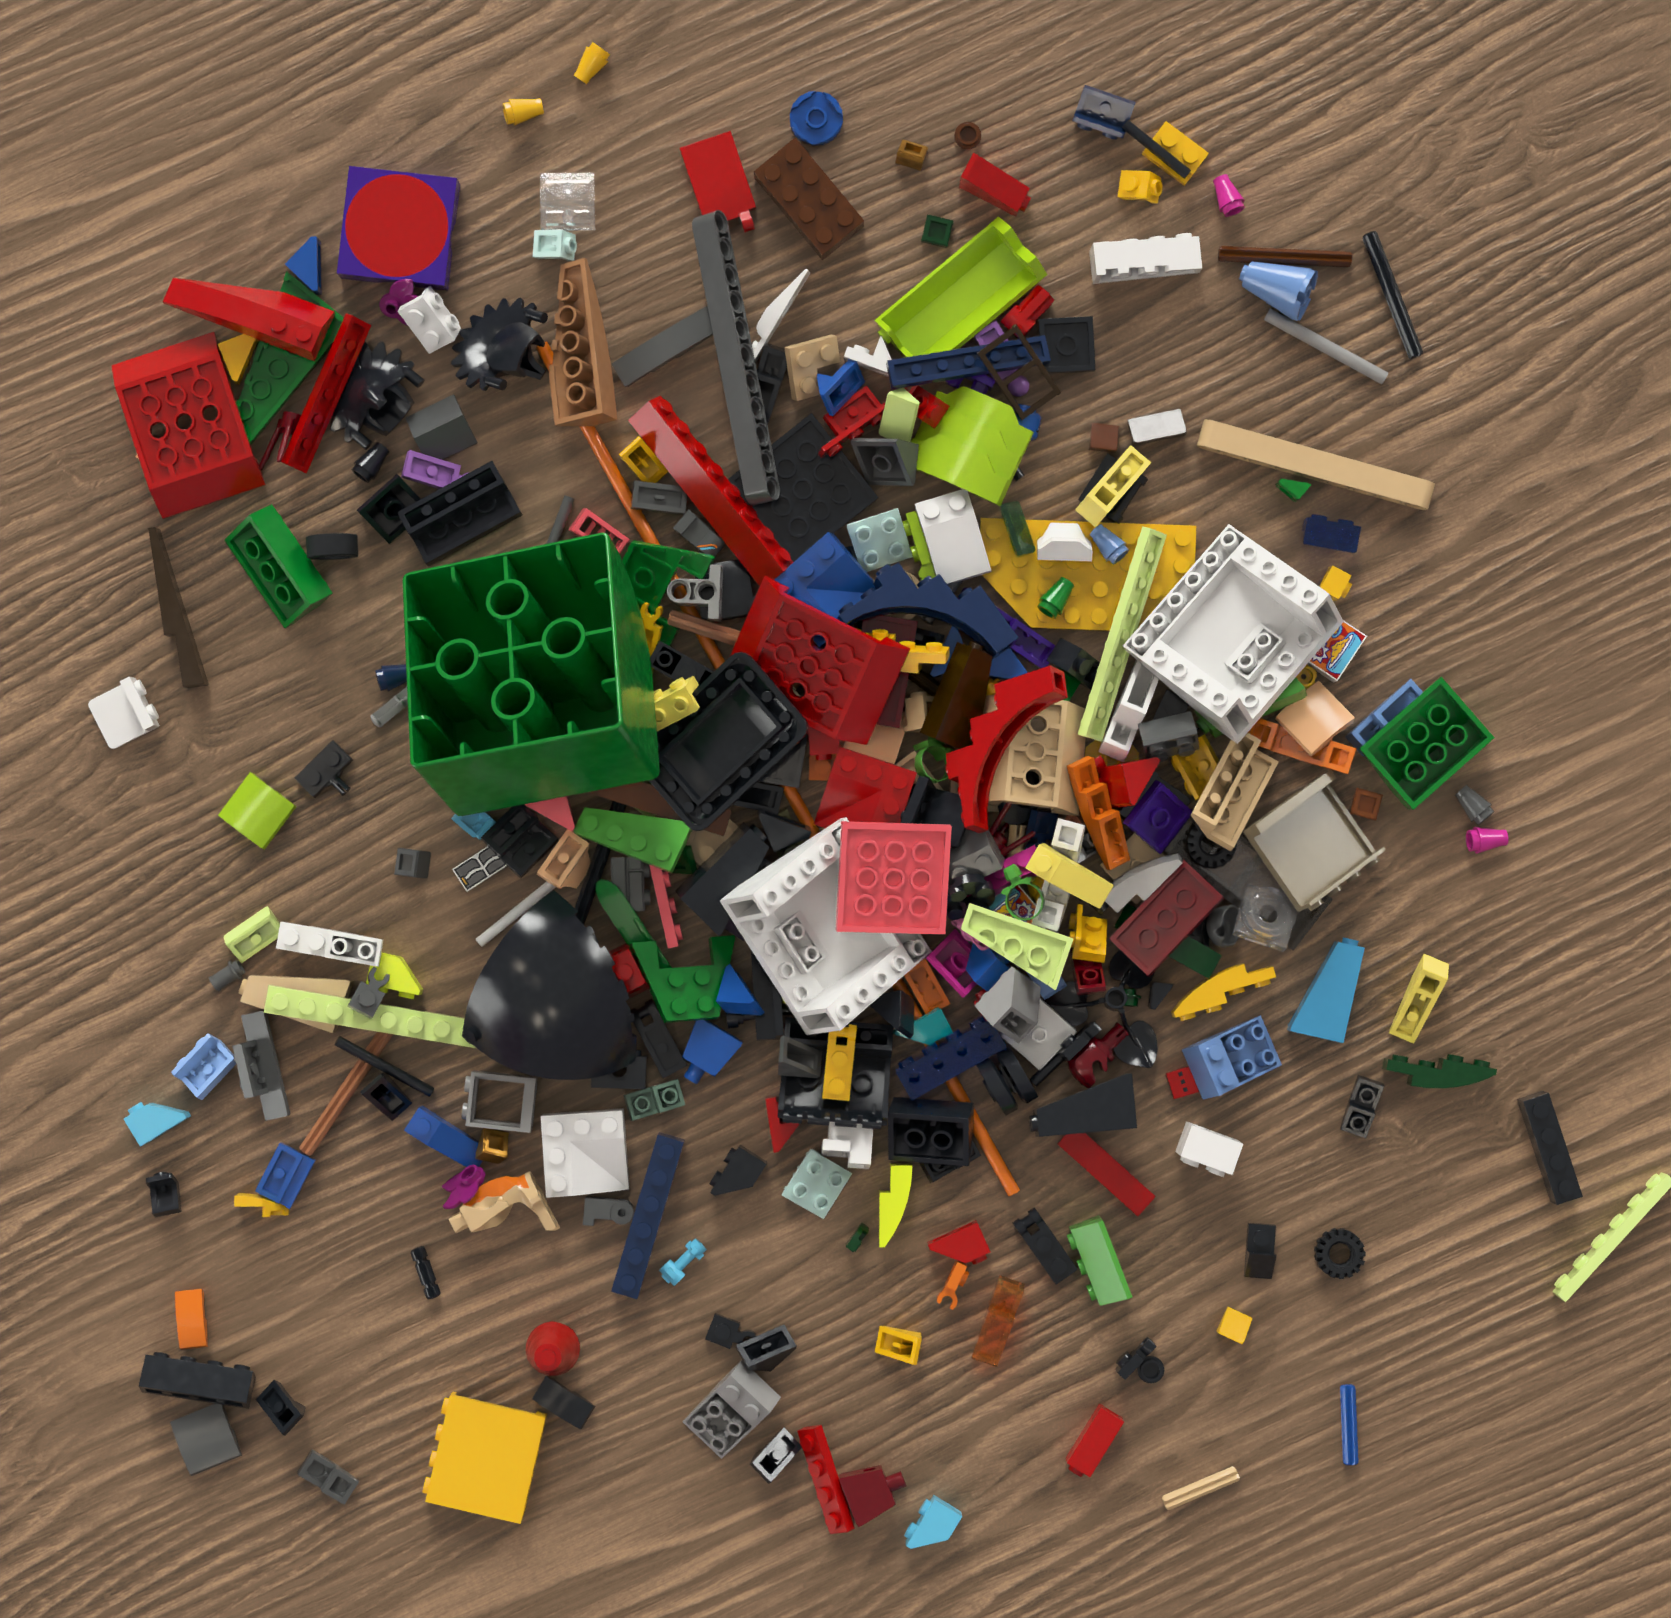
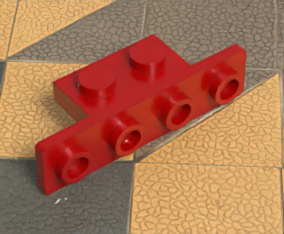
M867 385L856 392L834 416L828 413L824 415V421L837 437L821 447L818 453L821 458L827 454L830 457L834 456L843 448L841 444L849 439L851 441L864 434L863 429L871 424L874 427L881 422L885 403L881 405Z

